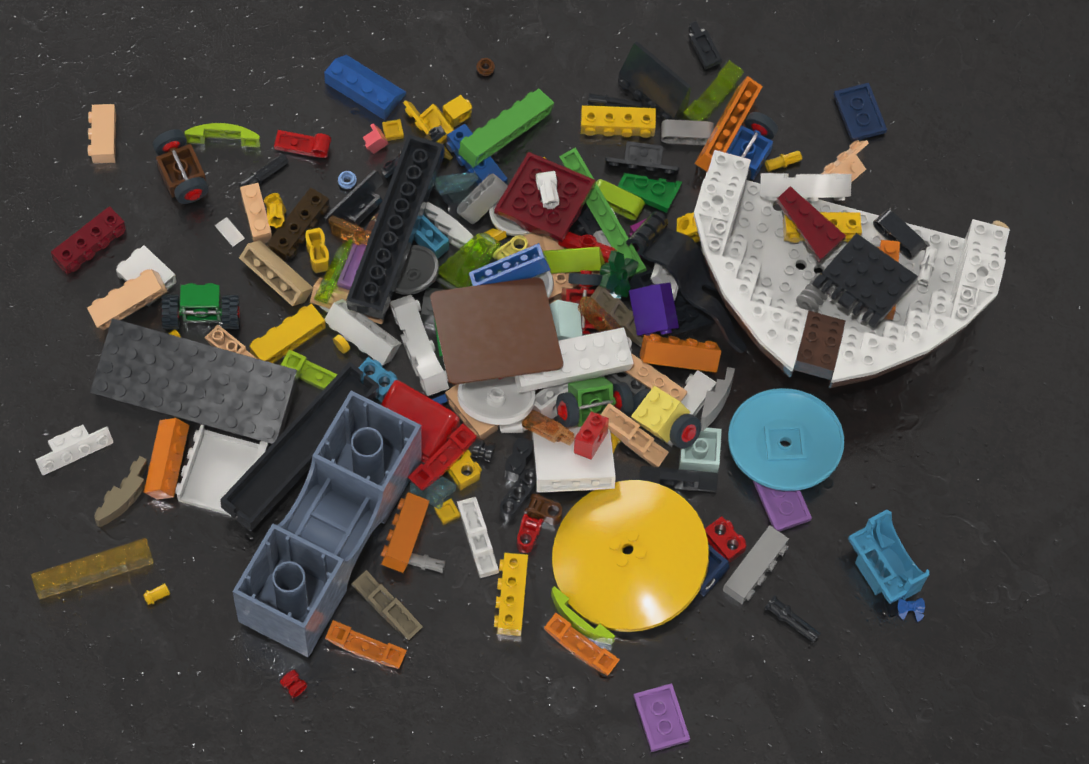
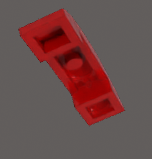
M464 423L449 436L450 439L424 465L421 463L408 476V479L421 491L448 471L477 438V435Z

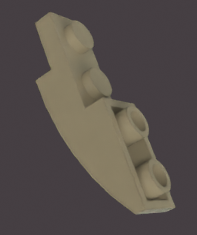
M139 456L137 462L134 461L132 463L130 474L122 480L120 488L113 486L112 490L106 493L104 504L96 510L94 515L97 526L102 527L119 517L140 496L145 488V480L142 476L148 468L147 459Z

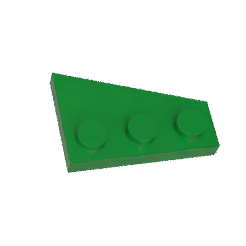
M624 173L617 187L640 197L645 204L667 213L683 182H666V179L659 178V180L648 179L647 176Z

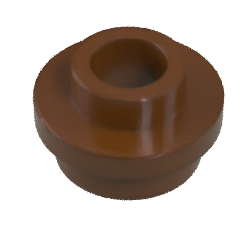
M482 58L478 61L476 69L479 74L488 76L494 72L495 65L491 59Z

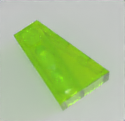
M478 233L439 267L438 274L458 288L473 286L469 272L488 265L493 253L501 243L487 233Z

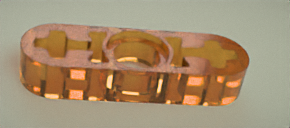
M587 296L581 298L578 311L599 332L621 328L593 298ZM596 317H602L604 321H599Z

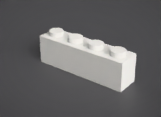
M344 299L334 302L324 319L331 329L338 331L347 341L354 343L360 351L367 353L373 360L379 361L381 365L391 362L401 345V342L364 314L349 310Z
M699 370L687 378L685 382L687 385L684 387L687 395L681 401L690 411L689 414L694 416L704 405L706 392H714L716 382ZM670 440L668 443L665 442L671 447L674 445Z

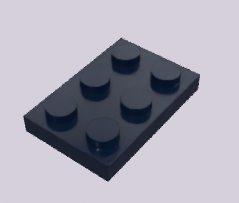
M869 83L834 91V98L851 142L887 132Z

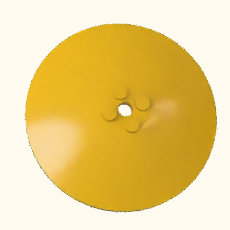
M641 480L615 482V489L594 490L580 499L562 520L555 536L552 551L554 577L559 590L569 598V606L590 623L597 626L601 624L608 630L620 632L651 629L679 615L698 594L704 582L709 564V544L706 531L693 507L675 491L657 483ZM626 546L634 548L633 552L628 555L623 553V549Z

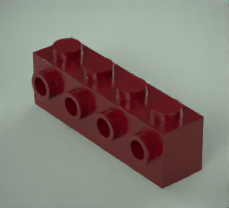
M109 206L52 250L53 260L67 275L77 271L82 263L86 260H91L96 252L106 248L110 241L124 233L126 227L123 219Z

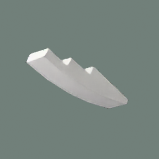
M427 202L423 215L435 221V226L441 232L448 235L449 243L481 259L483 248L472 234L442 209Z
M476 497L458 501L457 505L479 577L483 578L499 573L493 548L487 534V528Z

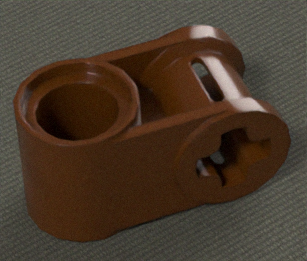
M531 494V501L528 508H525L524 513L536 519L542 518L544 519L543 522L550 525L559 524L562 520V506L538 494ZM556 511L558 515L551 516L549 512Z

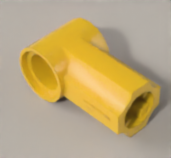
M272 193L264 199L267 207V221L270 226L278 228L285 221L284 214L286 213V208L280 195Z

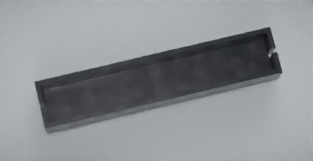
M349 362L220 499L221 508L233 518L237 516V521L251 532L310 469L315 450L350 391L373 401L379 395V384L368 375H365L363 380V372Z

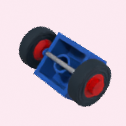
M752 112L748 115L745 121L746 127L740 126L726 151L728 154L751 160L747 180L750 178L754 180L771 152L773 145L771 139L775 137L778 131L777 124L770 117L759 112Z

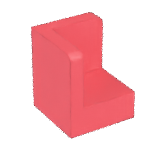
M373 123L370 125L373 131L365 135L363 139L366 142V148L375 154L389 143L381 129Z

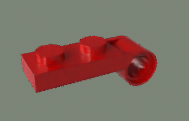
M278 130L274 149L325 158L328 156L331 137L322 133H318L314 137Z

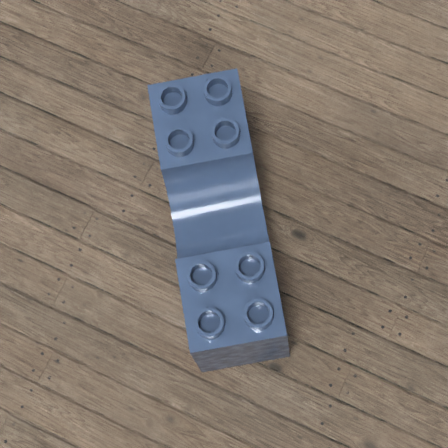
M350 391L312 456L307 479L297 500L286 517L278 525H271L233 590L238 622L306 657L310 656L347 591L351 572L365 543L380 523H386L410 481L408 476L418 467L422 460L420 424Z

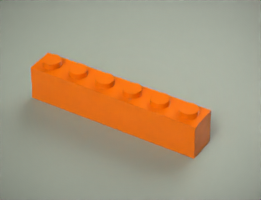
M747 76L737 87L697 158L696 165L708 172L714 150L726 153L763 86Z

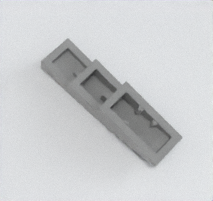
M727 367L725 380L717 379L715 392H706L701 417V431H704L722 410L731 390L735 368Z

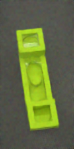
M210 123L195 126L185 131L186 143L205 144V137L241 139L242 146L260 147V136L238 125Z
M290 349L281 363L282 366L300 371L299 379L321 390H324L338 375L307 361L305 356Z
M555 586L552 588L551 597L560 615L572 624L571 627L594 641L612 645L615 635L601 624L594 629L567 607L569 605V598Z

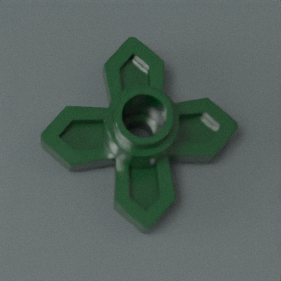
M612 250L608 263L603 264L600 268V274L603 275L600 287L611 291L614 289L616 295L627 298L631 288L628 277L636 273L638 262L630 258L624 260V254Z

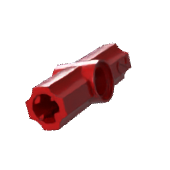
M568 232L564 240L558 243V245L567 249L600 247L605 263H608L611 251H617L613 247L597 242V239L592 235L579 236Z

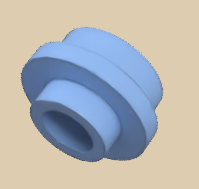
M344 171L339 175L338 184L340 187L351 189L356 185V176L351 171Z

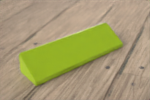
M600 247L543 251L551 269L549 270L551 274L580 272V270L599 271L605 262Z

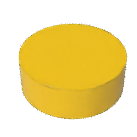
M338 334L333 338L334 344L343 354L350 350V345L343 336Z

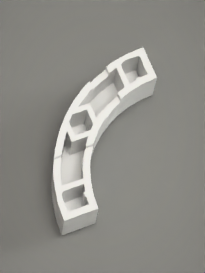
M761 173L760 196H766V200H777V197L791 186L802 197H807V201H818V198L834 197V200H845V197L851 196L852 174H796V177H789V174Z
M412 295L391 301L390 306L397 325L399 324L400 330L404 333L400 335L416 376L420 378V384L426 395L429 396L449 389L446 370L444 371L434 353V343L432 340L429 341L419 314V311H421L419 301L415 300Z

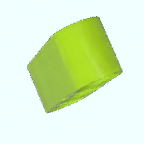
M598 179L596 183L613 211L630 220H636L645 202L628 191L605 180Z

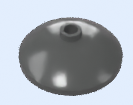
M411 245L394 292L404 295L419 293L435 281L439 272V262L432 250L420 245Z

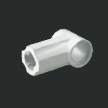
M555 171L536 173L537 188L541 193L543 207L547 209L555 208L559 205Z

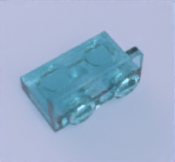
M457 173L438 176L434 184L440 195L466 191L479 178L476 173Z
M441 476L421 491L411 481L410 492L430 500L429 504L440 509L443 506L444 498L456 491L457 484Z

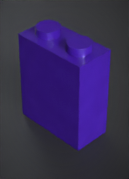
M671 282L629 290L637 336H650V334H656V332H660L661 335L672 333V329L679 328Z

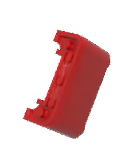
M398 380L392 383L381 403L382 406L421 425V461L423 463H426L450 439L449 436L460 427L458 415Z

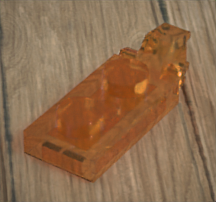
M333 215L328 219L333 235L359 246L361 244L367 245L371 231H364L358 225Z
M533 409L522 421L524 428L553 443L561 441L570 446L574 441V433L568 430L567 427Z

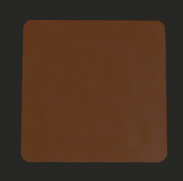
M535 277L441 290L431 294L430 300L447 379L451 384H463L554 371L563 367L564 362L544 281L541 278Z

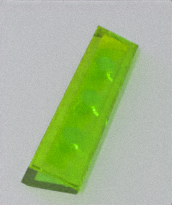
M349 239L337 249L314 300L328 303L352 249L353 239Z

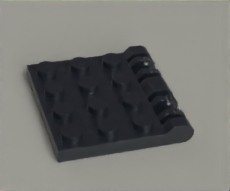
M856 233L824 271L815 278L812 285L817 289L822 287L821 291L824 294L833 285L836 286L837 289L832 293L831 299L836 300L844 292L839 298L838 304L849 311L858 302L852 311L855 316L860 313L863 307L867 308L868 310L864 313L862 321L867 322L870 319L868 325L875 329L917 281L918 276Z

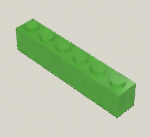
M540 89L529 92L523 100L516 101L510 109L503 110L497 118L490 119L484 127H479L471 136L464 137L460 142L458 154L474 168L550 115L554 102Z

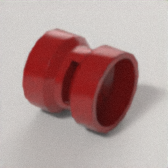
M291 670L280 680V684L289 690L292 698L300 695L308 686L304 680L299 678L296 670Z

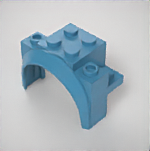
M886 509L868 519L865 528L848 537L849 542L858 554L855 564L875 595L882 592L888 603L891 604L900 598L905 600L921 591L930 575L929 570L927 569L925 573L922 572L908 555L894 529L891 511Z

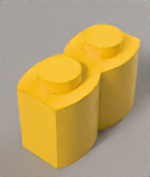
M322 229L307 230L306 246L310 254L313 271L315 273L329 271V252L325 246V236Z

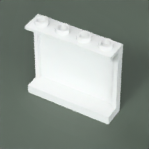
M562 424L532 426L537 492L615 489V468L610 430L608 429V434L592 460L574 453V438L582 426L578 427L576 425L569 428L564 427Z
M201 425L199 431L196 430L193 441L195 444L188 451L187 459L189 461L187 465L183 466L181 473L183 478L181 483L177 484L175 494H177L179 502L229 515L221 508L220 499L269 448V445L264 441L256 444L205 430L204 425Z

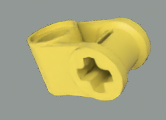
M517 235L505 245L499 247L492 257L500 260L528 248V241L524 236ZM519 244L524 246L522 249L515 248Z

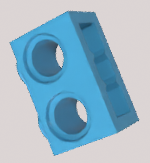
M369 357L359 367L363 372V380L367 371L374 372L373 375L368 376L379 384V395L376 398L382 402L392 383L398 380L397 376L391 371L387 372L379 361L372 360ZM382 382L389 383L386 387L380 386Z

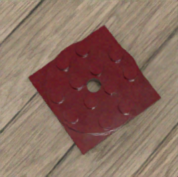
M528 152L496 205L494 213L516 222V224L528 232L547 235L562 242L570 227L580 216L582 207L594 188L596 180ZM555 171L559 205L555 208L547 209L543 207V203L540 201L542 199L541 193L537 188L536 173Z

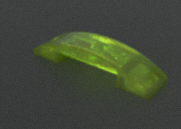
M729 61L718 73V77L697 101L694 100L683 114L692 121H703L728 95L744 71Z

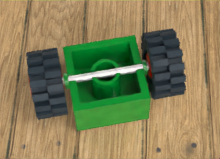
M188 283L181 285L180 300L179 295H163L162 297L163 329H179L180 316H182L183 322L221 321L222 316L223 329H239V296L223 295L221 298L219 285L213 283L205 285Z

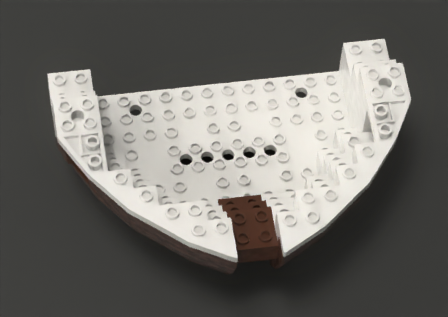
M714 150L693 215L703 248L705 262L726 308L759 350L788 377H791L793 370L826 378L829 379L828 388L878 377L922 359L951 340L955 335L964 330L996 298L1006 262L1004 259L1006 253L1004 251L1010 229L973 219L965 239L906 223L924 240L928 247H935L938 252L934 262L935 269L931 273L929 285H921L916 281L896 304L893 320L883 319L875 329L868 325L870 319L867 322L862 321L864 313L868 310L867 308L863 307L860 313L855 316L852 311L858 302L849 311L838 304V300L844 292L836 300L831 299L832 294H827L828 298L823 300L824 303L819 305V309L816 311L800 308L796 303V298L810 281L814 279L816 275L814 269L821 268L824 271L825 267L831 263L835 255L845 247L847 242L842 241L819 263L812 249L810 250L806 245V241L796 243L784 241L783 217L785 213L783 210H774L773 205L778 204L777 200H766V196H760L759 183L747 180L751 160ZM819 199L818 201H808L819 212H860L861 236L877 247L880 246L881 240H887L873 225V221L879 215ZM921 250L912 259L907 258L899 251V263L919 278L920 263L924 259L926 250ZM803 263L806 268L799 270L796 268V264Z

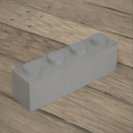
M769 525L725 583L723 591L741 604L746 599L749 601L755 593L753 589L756 585L761 586L766 579L765 573L768 569L772 571L778 562L776 561L779 555L783 556L788 550L789 546H787L789 538Z

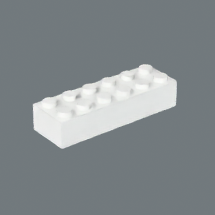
M623 327L560 340L558 342L564 362L561 369L514 377L518 392L522 393L628 371L634 363L625 329Z

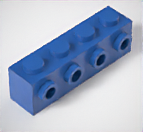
M466 124L447 134L446 146L448 150L455 153L458 163L461 166H465L472 180L475 179L479 185L487 176L495 174L507 184L508 178L491 156L473 168L458 154L461 140L473 134Z
M538 243L471 271L469 275L473 286L528 279L551 269Z

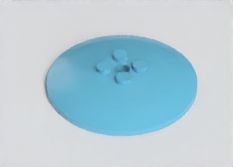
M780 388L760 392L740 405L730 422L728 444L735 463L749 478L772 489L795 491L813 487L827 479L834 472L842 458L844 434L837 416L823 401L803 391ZM787 441L790 443V446L784 447L780 442Z

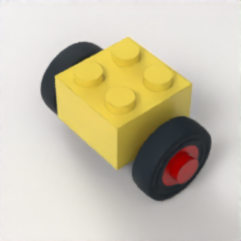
M653 386L652 389H642L633 397L634 408L630 416L641 427L668 443L670 440L675 446L685 449L694 444L701 432L700 420L694 415L689 414L690 411L680 401L656 386Z

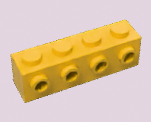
M582 106L581 134L588 136L599 134L604 136L654 137L656 108Z
M820 212L846 235L843 241L848 243L856 233L861 236L860 212ZM784 214V241L792 243L805 241L803 236L797 232L792 220H789L786 214Z
M504 553V559H500L499 571H503L502 578H498L497 590H501V596L496 597V608L499 609V616L495 615L494 627H498L497 634L521 636L528 555Z

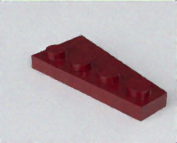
M791 186L777 198V203L788 219L792 220L797 232L803 236L806 245L810 250L812 249L819 263L845 239L846 235Z

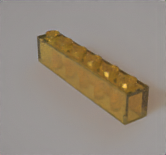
M144 538L33 573L31 577L40 600L147 566L154 562L147 539Z

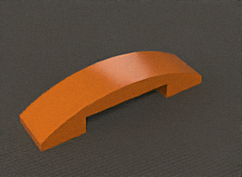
M555 613L544 629L576 657L608 676L620 659L605 648L601 649L571 627L572 624Z
M334 620L325 637L326 640L346 651L397 669L400 668L407 651L391 643L387 645L351 630V627Z

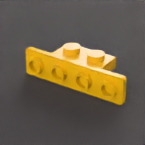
M407 100L403 102L406 106V113L410 117L415 118V124L421 131L424 130L428 134L432 128L441 125L446 135L437 140V143L444 144L447 141V134L455 130L437 105L432 104L420 114L411 102ZM444 146V158L451 160L453 157Z

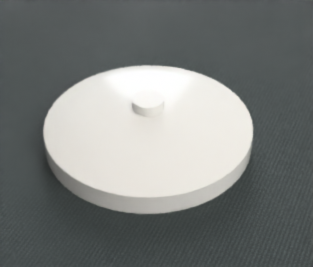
M512 376L502 378L501 380L491 379L459 384L457 397L461 408L472 418L487 424L506 425L518 422L529 415L534 407L535 390L519 393L515 377Z

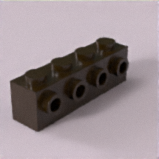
M310 187L285 219L282 226L278 228L267 242V247L287 263L290 258L296 255L300 244L306 242V231L317 228L321 217L328 214L330 210L329 198Z

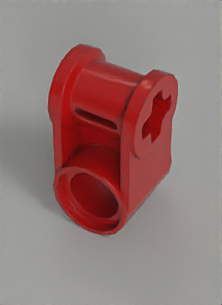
M524 513L516 544L520 552L529 553L532 551L544 519H536ZM527 539L530 543L524 544L521 540Z

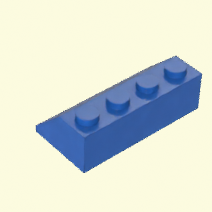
M348 55L336 58L324 72L326 84L384 120L387 119L406 95V91Z

